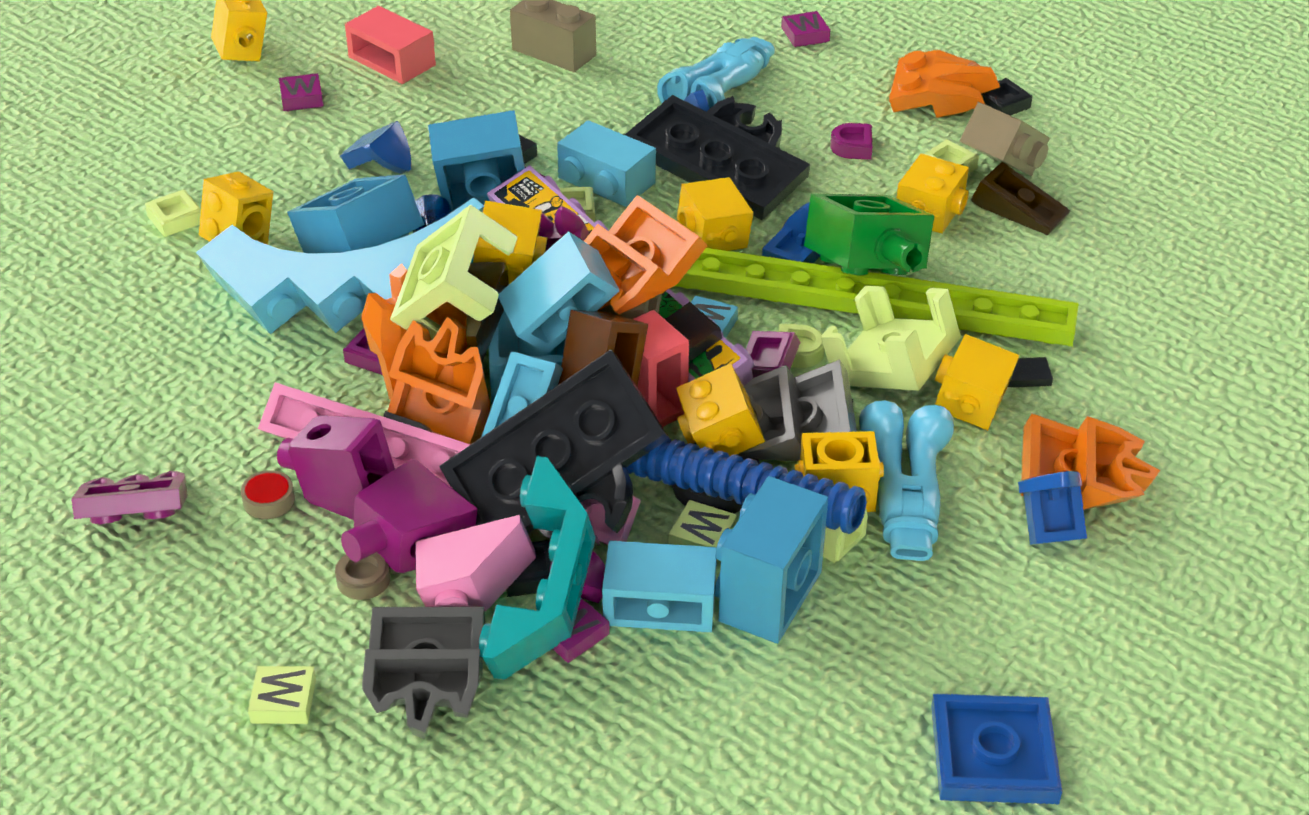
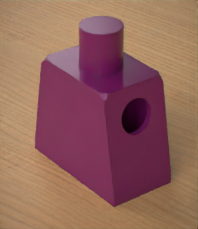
M320 415L313 418L294 439H284L277 451L278 464L283 468L295 470L304 498L309 503L354 520V504L357 494L395 469L381 421L374 418Z
M413 458L357 494L354 504V527L342 534V547L346 555L354 562L378 553L395 572L407 573L416 570V541L476 526L477 508Z

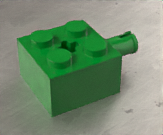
M811 194L804 246L820 254V260L841 265V271L847 274L868 275L869 269H881L882 272L887 274L906 275L910 272V269L912 272H918L920 269L927 268L934 215L890 195Z

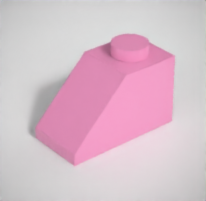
M520 515L416 541V590L425 607H484V611H487L536 558L534 546Z

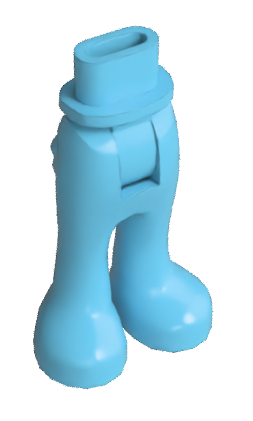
M751 37L750 39L740 38L734 43H724L718 48L716 53L692 66L673 69L659 80L657 86L660 102L663 103L671 95L684 100L690 93L702 89L705 92L709 108H711L717 102L725 99V92L745 84L756 77L761 69L768 65L770 57L775 53V48L772 43L757 37Z
M886 400L875 401L868 404L861 411L859 427L860 432L874 431L878 458L884 464V477H880L877 493L880 511L879 518L884 526L883 538L886 542L890 543L892 557L904 560L926 561L933 556L932 545L938 540L937 525L941 502L936 474V456L952 438L954 420L951 413L942 406L926 405L915 410L909 419L906 430V444L911 467V476L902 473L901 466L904 430L902 409L893 402Z

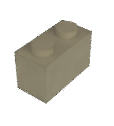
M522 0L510 9L512 50L571 72H576L596 56V15L580 10L577 6L566 5L554 0Z
M978 102L960 142L996 161L1004 162L1006 165L1032 176L1035 168H1039L1048 154L1047 144L1050 137L1022 120Z

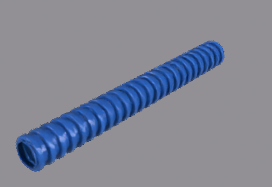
M669 438L626 467L628 474L634 473L642 478L648 476L650 480L657 482L662 480L664 484L672 486L676 484L682 489L691 488L693 492L697 493L705 491L708 496H720L721 499L726 501L734 499L737 504L743 505L750 493L756 495L766 478L771 476L828 496L826 527L833 530L840 527L842 532L852 534L860 526L866 510V496L864 489L861 487L853 486L849 489L846 483L838 482L834 485L833 481L827 478L818 480L815 475L807 474L803 476L800 471L792 470L788 472L787 468L780 466L773 468L772 464L765 462L758 464L757 460L750 458L744 460L742 456L734 454L729 457L726 452H714L713 449L707 447L700 449L699 445L692 443L686 445L684 441L676 439L672 441Z

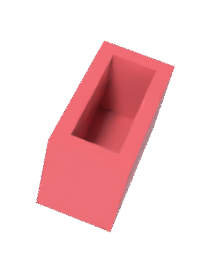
M379 5L345 23L349 58L401 84L406 83L436 65L433 31Z
M651 310L633 319L648 324L637 387L664 427L676 421L677 417L684 414L676 388L688 383L689 340L655 310Z

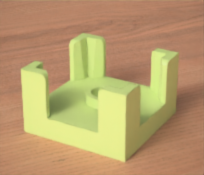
M469 205L416 246L390 320L405 330L409 328L413 320L428 328L431 340H433L441 326L426 316L447 301L475 320L482 321L494 313L499 294L496 290L468 272L478 239L481 237L506 255H510L514 250L518 236L474 206Z
M865 286L855 298L863 332L847 349L841 333H838L837 327L830 326L821 336L828 363L830 364L837 360L842 362L848 372L850 386L919 391L940 365L944 355L948 354L961 338L949 290L943 288H929L926 295L933 320L894 319L886 289L880 286Z

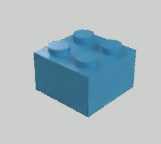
M515 110L428 125L432 161L445 216L473 197L484 205L485 200L490 201L487 195L488 192L525 169Z
M406 174L356 178L287 212L302 251L308 254L343 253L375 247L408 236L409 232L424 225Z
M768 476L756 495L750 493L746 497L738 522L733 529L726 528L723 531L716 547L715 557L721 561L720 574L714 591V596L719 598V622L779 644L822 572L828 496Z

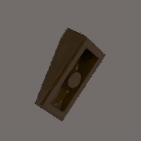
M1004 162L997 165L980 181L970 200L987 211L1045 235H1049L1071 211Z
M470 263L468 272L496 290L498 294L509 285L506 263ZM499 298L494 313L482 321H477L469 315L466 318L467 349L478 347L482 362L504 311Z

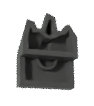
M840 360L794 377L785 365L752 378L744 386L765 442L739 453L738 455L743 458L798 461L801 455L802 433L857 432L848 372Z
M372 607L369 649H365L362 690L376 713L405 704L408 728L412 735L424 739L437 706L452 708L456 717L468 718L483 672V658L479 649V639L482 628L485 625L484 607Z

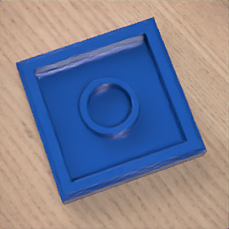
M933 694L931 709L940 800L1033 804L1060 803L1062 786L1048 697Z

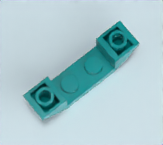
M537 456L532 476L526 475L524 477L520 491V504L526 508L534 529L553 531L549 545V559L552 562L549 578L541 579L536 594V610L496 605L491 624L486 623L482 628L479 639L480 653L493 678L505 680L559 645L560 642L571 637L596 539L588 513L547 457Z

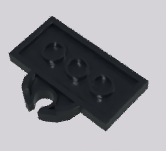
M671 95L625 134V136L655 147L656 166L689 183L730 177L754 212L753 216L760 220H764L809 176V163L779 149L782 135V120H776L769 112L764 115L761 125L756 127L747 126L754 120L756 106L746 103H735L733 96L717 102L709 110L704 111Z
M610 349L439 467L451 488L477 508L476 526L520 515L527 533H530L534 528L526 508L520 504L521 485L526 475L532 476L536 457H547L586 510L593 504H602L605 509L606 525L612 531L618 533L628 518L633 502V485L626 467L670 437L618 356ZM539 529L545 537L551 539L553 531ZM595 535L594 547L600 545L597 535Z

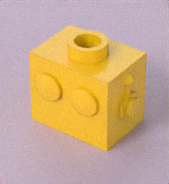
M216 0L211 38L222 60L260 61L267 19V11L261 0Z
M921 153L898 183L896 198L933 214L932 231L943 234L956 214L961 215L966 207L969 191L966 190L969 167Z
M239 171L205 178L203 182L199 236L210 242L229 226L234 225L252 239L268 245L274 191Z
M730 177L681 184L677 222L698 235L708 245L706 248L725 251L748 248L754 212Z
M485 200L482 213L518 236L513 252L510 255H506L479 237L474 251L473 263H506L510 284L545 253L547 237L539 236L542 210Z
M965 334L954 357L945 354L934 381L942 385L935 405L945 407L952 417L988 431L1007 390L1020 355Z
M732 363L676 388L684 414L677 417V420L688 444L696 442L700 449L707 447L713 449L714 452L723 451L728 453L730 457L733 454L737 455L765 442L750 398Z
M874 431L802 433L800 460H798V464H794V470L802 472L803 476L807 474L815 475L818 480L822 478L830 479L834 485L838 482L846 483L849 489L853 486L863 488L866 496L867 512H876L878 483L880 477H884V464L878 458Z

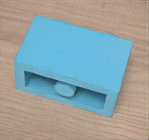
M587 120L557 143L558 178L578 187H593L594 194L622 206H628L636 195L640 196L656 183V148Z
M568 231L500 292L498 298L517 337L549 354L566 339L571 310L597 311L620 290L599 251Z
M609 541L602 587L603 617L609 621V626L712 633L717 567L716 547Z

